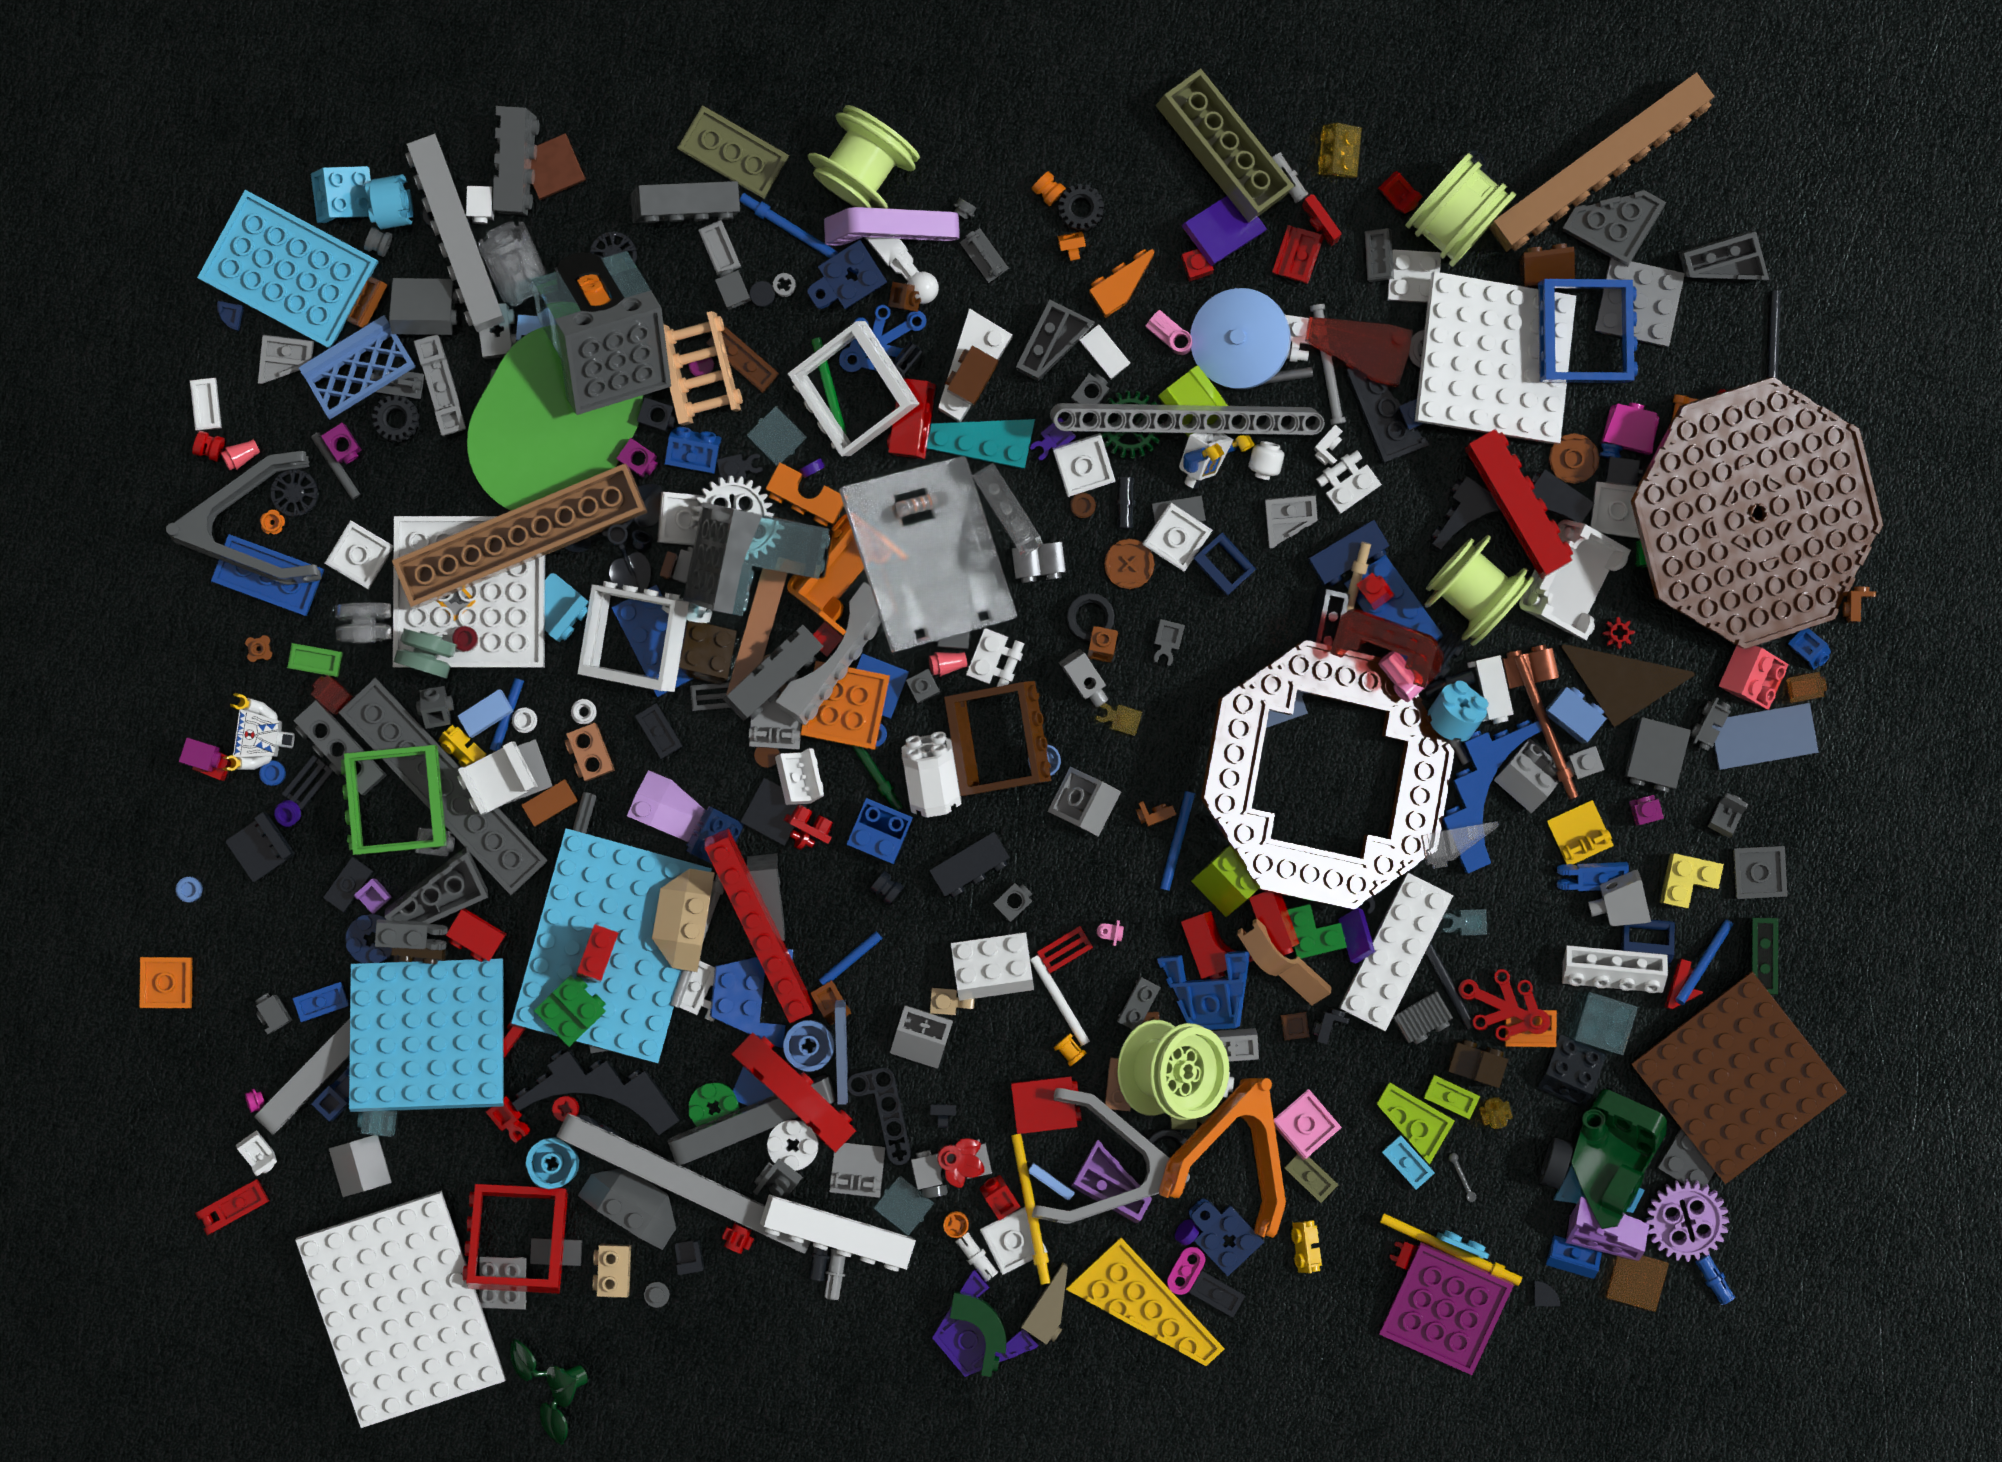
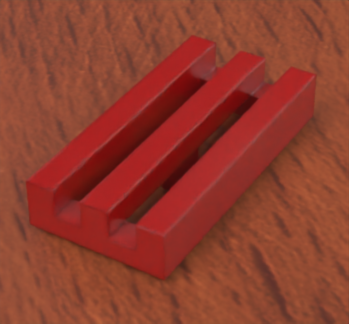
M1079 926L1037 953L1049 973H1052L1093 947ZM1079 933L1081 938L1046 958L1044 953ZM1080 943H1085L1086 946L1057 964L1050 965V961Z

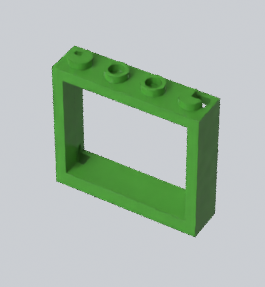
M437 745L344 754V759L341 760L342 775L346 774L347 784L343 785L344 800H348L349 810H345L346 824L351 827V835L347 836V842L349 843V850H353V855L447 846ZM426 755L433 840L363 846L356 761Z

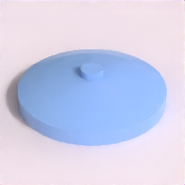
M1246 288L1229 289L1210 298L1195 316L1190 333L1192 338L1191 351L1196 364L1212 381L1231 389H1249L1270 380L1284 365L1291 344L1289 323L1278 304L1267 295Z

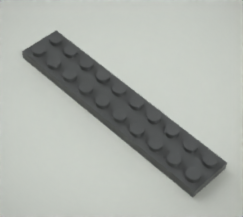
M374 678L339 711L340 715L374 751L429 745L438 746L445 826L465 847H468L470 853L510 895H513L548 862L544 855L499 808L486 814H480L479 811L475 812L469 802L471 795L468 789L464 790L457 778L460 775L458 769L461 767L377 678ZM426 755L383 759L430 809Z

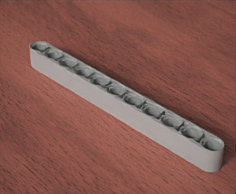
M1060 403L1055 405L1050 412L1052 422L1058 429L1063 431L1314 435L1321 432L1324 427L1323 417L1310 407ZM1060 413H1069V417L1065 422H1058L1057 419ZM1086 413H1094L1092 421L1083 422L1082 419ZM1143 413L1141 422L1136 424L1132 422L1134 415ZM1110 414H1119L1116 422L1108 423L1107 419ZM1161 414H1168V419L1165 423H1157V419ZM1193 414V419L1190 423L1182 424V419L1185 415ZM1216 414L1218 417L1217 421L1211 425L1207 424L1208 417ZM1242 415L1241 422L1237 425H1232L1233 417ZM1288 415L1291 416L1290 423L1282 426V418ZM1259 416H1267L1264 424L1256 425ZM1315 416V423L1311 426H1306L1307 418Z
M567 1113L559 1129L557 1137L797 1251L806 1253L811 1241L804 1239L803 1243L789 1239V1234L780 1232L779 1236L765 1232L766 1227L760 1224L765 1205L683 1166L676 1165V1163L572 1114Z

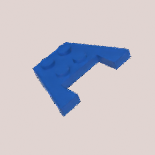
M787 949L792 958L793 950ZM758 957L715 966L710 1017L748 1034L753 1032L760 1039L765 1036L774 1046L783 1048L785 1025L760 1022L765 971Z
M1235 951L1225 954L1228 978L1187 981L1182 955L1162 956L1157 959L1160 968L1163 967L1168 976L1166 980L1170 988L1173 987L1179 999L1177 1003L1187 1023L1197 1024L1209 1030L1230 1029L1240 1026L1250 957L1248 951Z

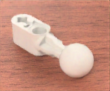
M864 237L888 266L890 265L896 273H901L908 281L907 284L915 285L914 291H919V295L916 294L915 298L921 299L920 304H926L935 299L939 290L936 278L928 272H919L913 265L912 256L907 252L908 249L900 239Z

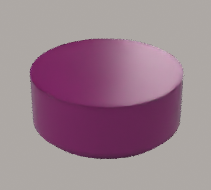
M710 357L689 363V369L696 377L712 373L714 361Z

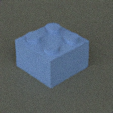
M1565 687L1558 692L1546 707L1547 717L1581 744L1587 743L1607 718L1602 715L1604 711L1593 702L1592 704L1583 700L1584 695L1575 687Z

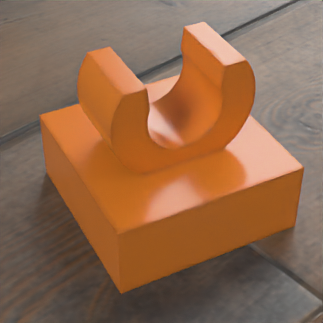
M1077 232L1058 236L1059 247L1061 251L1068 250L1070 261L1080 259L1078 248L1086 246L1083 233Z

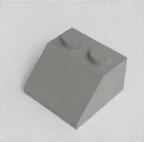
M1070 767L1048 812L1099 837L1121 791Z

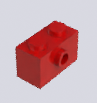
M463 908L446 936L450 938L449 942L459 949H462L463 946L472 951L470 954L472 957L483 962L484 959L487 961L492 959L506 933Z

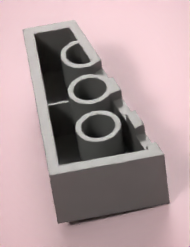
M464 847L385 909L386 920L427 922V924H430L488 898V889L468 847Z

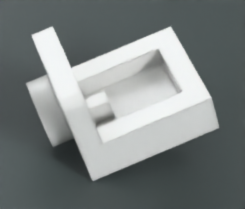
M257 1130L236 1144L238 1151L251 1165L256 1176L270 1171L277 1162L274 1151Z

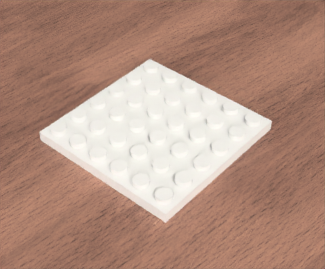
M1432 272L1415 422L1489 433L1496 429L1498 433L1503 432L1507 437L1556 445L1560 444L1567 383L1540 382L1538 289ZM1555 292L1556 372H1568L1576 296Z
M394 516V559L497 516ZM545 555L465 588L473 597L472 599H465L462 596V590L458 591L462 600L466 602L475 600L476 602L471 607L461 609L458 619L455 621L452 610L442 607L437 601L417 609L411 608L394 567L393 661L398 649H405L411 652L414 650V647L405 645L400 641L404 628L415 632L424 631L443 637L442 640L453 643L452 636L454 631L459 627L468 626L473 628L478 634L477 646L468 652L460 651L456 648L454 657L447 658L437 655V660L447 662L451 666L450 668H545ZM454 593L451 594L447 599H439V601H449L453 597ZM393 662L394 668H411Z

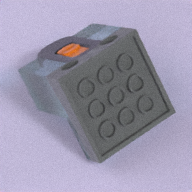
M627 251L605 258L587 252L571 254L557 264L554 273L532 279L537 317L561 358L566 397L576 415L671 387L662 309Z
M703 502L683 601H688L691 604L710 610L743 616V611L746 610L749 599L747 588L753 580L752 566L823 579L826 576L834 530Z

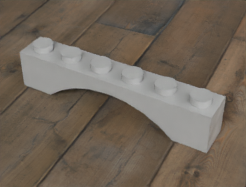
M865 582L849 601L850 615L847 632L835 653L814 672L791 681L776 700L782 712L803 725H806L809 720H812L817 715L819 706L831 696L833 687L838 680L845 677L852 661L861 655L866 642L875 636L877 627L891 614L893 605L888 596Z

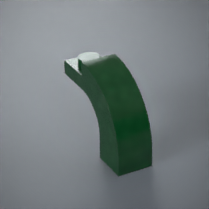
M954 1291L950 1318L971 1322L981 1330L986 1341L981 1375L991 1377L992 1371L997 1372L1000 1358L995 1356V1352L1006 1354V1334L1002 1321L995 1310L984 1300L968 1293Z

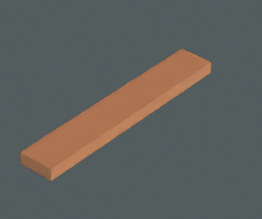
M770 554L766 555L727 694L763 661L791 560Z

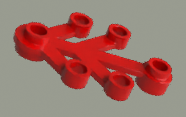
M1504 969L1498 970L1494 978L1501 987L1505 1001L1479 989L1477 983L1471 979L1460 983L1459 994L1463 999L1473 1000L1476 998L1500 1010L1486 1016H1475L1473 1025L1477 1030L1483 1031L1489 1025L1512 1017L1523 1020V1022L1510 1027L1499 1026L1496 1030V1036L1500 1041H1507L1511 1036L1530 1031L1533 1034H1543L1548 1030L1550 1026L1549 1015L1545 1011L1538 1009L1532 993L1533 986L1530 981L1522 980L1517 986L1518 992L1524 996L1528 1011L1518 1007L1509 982L1510 975ZM1500 973L1507 975V979L1504 982H1500L1497 978ZM1522 984H1528L1530 990L1522 992L1520 989ZM1472 985L1473 992L1470 994L1465 993L1464 987ZM1540 1017L1542 1019L1541 1025L1535 1026L1533 1019ZM1483 1018L1485 1025L1478 1027L1476 1025L1477 1019ZM1502 1029L1508 1030V1036L1505 1038L1499 1036V1031Z

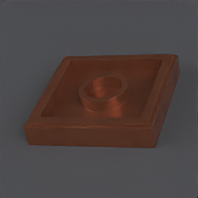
M566 133L537 145V157L531 161V169L535 171L533 186L540 200L586 181Z

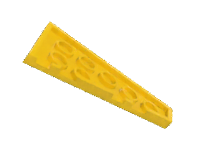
M1121 1237L1066 1288L1071 1293L1076 1294L1205 1366L1224 1350V1347Z

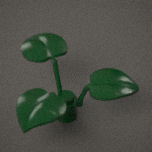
M514 1338L511 1341L510 1354L513 1368L518 1376L525 1381L531 1380L532 1375L535 1377L546 1376L554 1401L551 1403V1406L547 1402L541 1405L540 1420L550 1438L562 1445L567 1437L568 1428L564 1415L556 1406L558 1404L564 1408L571 1403L576 1388L587 1383V1374L580 1365L566 1371L564 1368L551 1366L547 1371L535 1370L536 1361L532 1353L526 1346Z

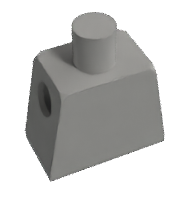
M1081 649L1076 650L1059 662L1084 699L1089 697L1095 707L1101 706L1108 700L1102 690L1106 684ZM1090 677L1092 680L1091 683L1088 686H1085V679Z
M1633 870L1601 884L1602 899L1588 902L1592 917L1606 913L1611 926L1651 922L1638 870Z

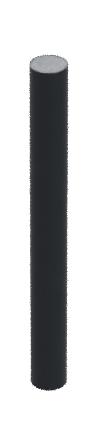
M1772 290L1770 291L1768 378L1775 377L1778 379L1781 291Z
M1430 941L1425 953L1464 1026L1468 1030L1474 1027L1473 1019Z

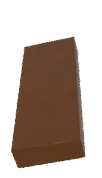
M724 326V331H721L729 364L763 393L778 377L779 373ZM713 336L706 342L710 347L715 346Z

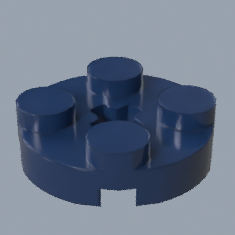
M377 914L363 915L354 920L349 926L346 933V948L357 961L361 963H381L391 956L392 947H375L374 943L368 946L365 939L366 935H370L372 932L375 933L376 920H386L383 916Z

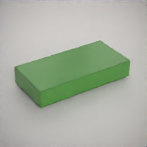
M292 643L287 668L338 677L343 652Z

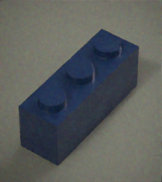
M1375 520L1308 559L1323 586L1329 583L1332 587L1343 580L1342 574L1349 570L1351 571L1354 560L1357 561L1361 542L1371 544L1368 559L1372 557L1375 561L1387 554L1385 549L1390 545Z

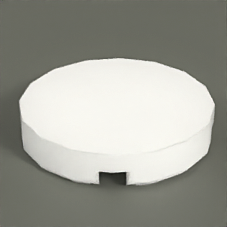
M689 603L686 620L708 623L710 622L712 611L710 609L706 611L707 608ZM663 605L662 609L669 613L670 606Z

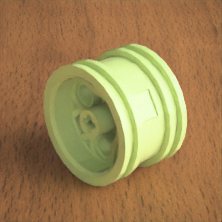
M1470 153L1446 176L1405 225L1407 228L1414 226L1417 229L1415 232L1416 236L1419 237L1423 234L1442 251L1439 256L1443 259L1447 255L1451 259L1449 265L1452 267L1465 255L1516 196L1514 192L1507 194L1504 191L1507 187L1504 183L1498 186L1481 171L1482 164L1479 161L1473 164L1470 161L1473 157Z

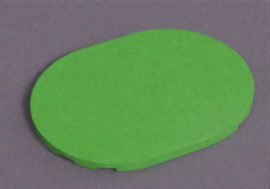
M556 324L538 328L519 339L508 350L472 413L467 432L468 458L472 471L484 491L498 504L512 511L613 469L619 462L616 458L629 439L633 437L638 427L637 418L643 404V395L576 415L569 401L565 367Z

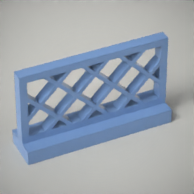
M383 315L298 368L307 380L327 417L331 419L415 368V365L397 334H392L390 322ZM392 336L394 342L391 350L380 348L382 341ZM366 351L373 352L369 363L359 362L361 354ZM378 353L389 355L386 366L375 364ZM395 356L403 357L407 362L399 368L391 367ZM345 364L351 365L348 376L337 375L341 366ZM357 366L368 368L364 379L354 378ZM373 369L384 371L382 378L378 381L370 380ZM323 377L330 378L327 389L317 388L315 382ZM335 380L346 381L343 392L332 391ZM352 382L362 384L360 392L355 395L348 393ZM330 396L341 397L339 405L329 409L327 404Z

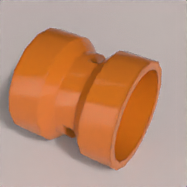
M1049 171L1031 189L1036 194L1042 193L1044 202L1051 206L1063 194L1066 188L1061 183L1053 182L1054 176Z
M954 1211L949 1213L944 1219V1231L950 1237H962L968 1230V1218L962 1212Z

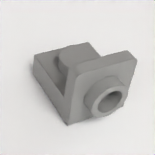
M1596 746L1566 756L1568 762L1565 763L1567 767L1571 768L1575 780L1604 770Z

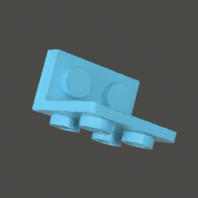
M369 167L321 168L311 173L317 223H327L335 218L369 217L368 209L372 206L365 190V184L371 183Z

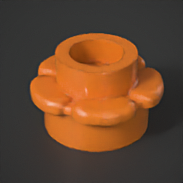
M269 510L267 513H264L260 518L261 529L267 534L280 533L282 526L285 525L283 515H280L276 510ZM271 520L275 521L273 525L270 524Z

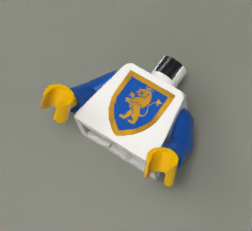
M1224 433L1191 434L1179 465L1180 470L1188 474L1185 484L1191 488H1198L1202 479L1214 476L1217 473L1227 453L1235 451L1237 446H1239L1241 452L1252 448L1254 443L1249 435H1240L1234 440Z

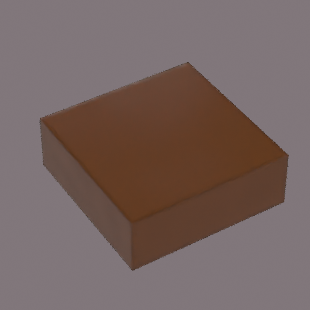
M1306 1012L1281 1015L1284 1040L1310 1037Z

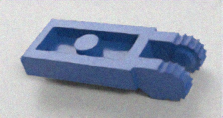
M1627 862L1577 864V866L1573 864L1559 865L1557 868L1558 874L1577 875V880L1571 878L1561 879L1557 881V887L1562 890H1600L1601 884L1629 873V865Z

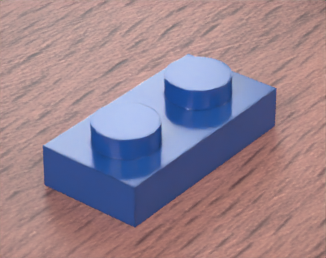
M342 982L293 998L301 1022L350 1006Z

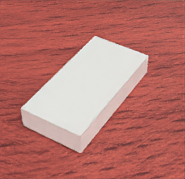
M1097 325L1079 340L1110 379L1130 365L1128 359L1100 325Z
M216 378L191 380L195 430L203 431L222 428Z

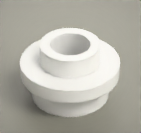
M587 699L576 701L571 709L573 719L579 724L591 723L597 713L595 705ZM582 707H586L589 710L588 715L582 717L579 713Z

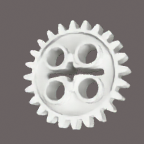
M733 476L728 477L727 483H725L722 477L718 478L719 485L709 482L711 490L702 488L701 490L705 495L704 498H695L701 504L700 506L692 507L693 510L698 511V515L691 517V519L699 522L703 502L714 504L715 499L721 497L725 500V507L731 508L729 496L733 494V508L741 510L738 505L739 500L743 496H747L750 499V506L747 510L742 511L762 515L749 547L752 551H756L754 543L757 542L763 545L764 543L760 538L761 535H770L764 530L765 527L773 526L772 523L767 521V518L774 516V514L766 510L772 506V503H764L763 501L768 495L766 493L758 494L761 486H756L752 489V480H748L746 484H743V477L739 476L736 483ZM698 525L694 526L693 530H697Z

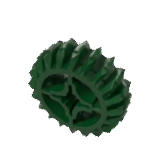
M1126 391V399H1122L1121 394L1116 393L1117 402L1115 403L1111 398H1108L1107 402L1108 404L1147 405L1149 396L1146 395L1143 401L1138 400L1140 392L1136 391L1135 397L1130 398V391ZM1154 401L1150 405H1157V403ZM1143 413L1134 415L1133 420L1137 419L1136 423L1141 422ZM1110 414V415L1108 416V419H1107L1108 423H1109V420H1110V417H1111L1112 414ZM1157 420V423L1163 424L1164 420ZM1111 432L1101 433L1102 439L1106 437L1108 439L1104 443L1105 448L1111 444L1114 445L1111 450L1113 455L1117 452V449H1121V458L1125 457L1126 451H1130V458L1134 459L1136 450H1138L1141 457L1145 455L1144 447L1151 452L1153 447L1150 441L1158 444L1160 441L1154 434L1162 435L1163 432H1150L1147 438L1143 435V432H1115L1113 435ZM1125 435H1132L1140 443L1127 445L1118 440Z

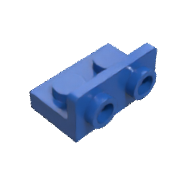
M686 427L673 428L668 439L665 464L714 473L721 437L707 431L701 433L693 432Z

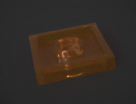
M1642 1255L1639 1261L1617 1256L1606 1298L1656 1312L1669 1263Z

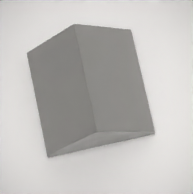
M378 1134L329 1148L343 1197L392 1183Z

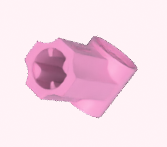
M1158 310L1145 327L1168 345L1177 355L1189 353L1192 347L1191 335ZM1180 336L1187 338V346L1177 348L1174 345L1176 338Z
M1393 650L1385 655L1378 663L1395 684L1394 690L1397 695L1405 702H1410L1427 686V681L1421 673L1412 669L1397 650Z

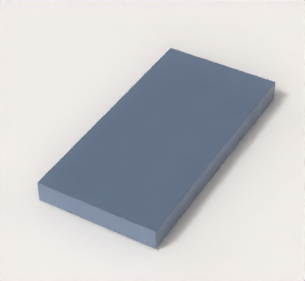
M1810 703L1727 717L1723 727L1715 723L1712 728L1720 731L1714 743L1718 770L1819 753Z

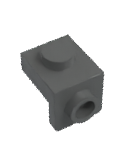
M1726 793L1718 802L1707 827L1730 838L1748 804L1738 796Z

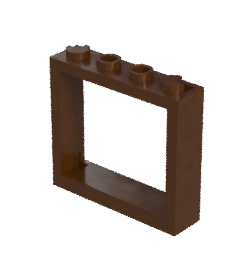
M1035 681L1020 682L944 697L960 796L1051 781L1049 769L1051 765L1048 762L1046 751L1048 744L1043 733V715L1039 708V693H1037ZM1018 691L1032 776L980 785L966 701Z

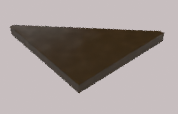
M1566 644L1561 646V649L1599 707L1604 711V715L1613 728L1695 675L1694 672Z

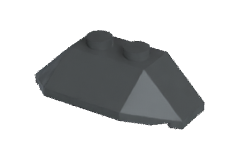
M623 1168L591 1174L578 1194L581 1199L595 1210L640 1239L662 1250L676 1230L669 1195L646 1179Z

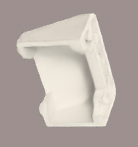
M1565 519L1558 523L1560 529L1558 536L1562 542L1566 541L1573 551L1571 558L1573 560L1542 580L1537 571L1534 570L1532 574L1534 580L1522 595L1519 605L1522 610L1580 639L1587 640L1595 627L1594 618L1588 613L1609 570L1617 571L1626 565L1631 550L1586 524Z

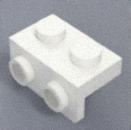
M813 748L806 749L801 753H785L775 757L786 805L809 804L824 796L823 784L817 766L818 762Z

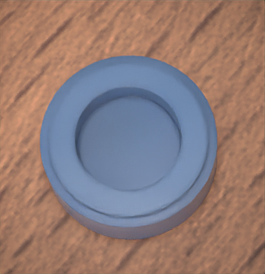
M182 878L176 885V894L184 902H194L202 894V885L196 878Z

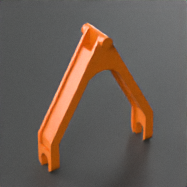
M1244 1078L1240 1081L1239 1086L1168 1160L1159 1189L1161 1196L1179 1198L1182 1195L1190 1166L1237 1117H1241L1251 1128L1262 1198L1254 1232L1262 1237H1265L1266 1234V1236L1271 1238L1277 1234L1286 1200L1269 1091L1272 1087L1270 1079Z

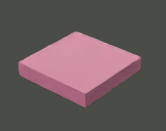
M1309 1089L1274 1119L1275 1128L1303 1161L1342 1128Z

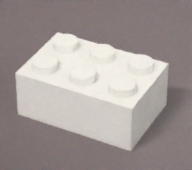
M1026 933L951 943L959 1001L1034 990Z

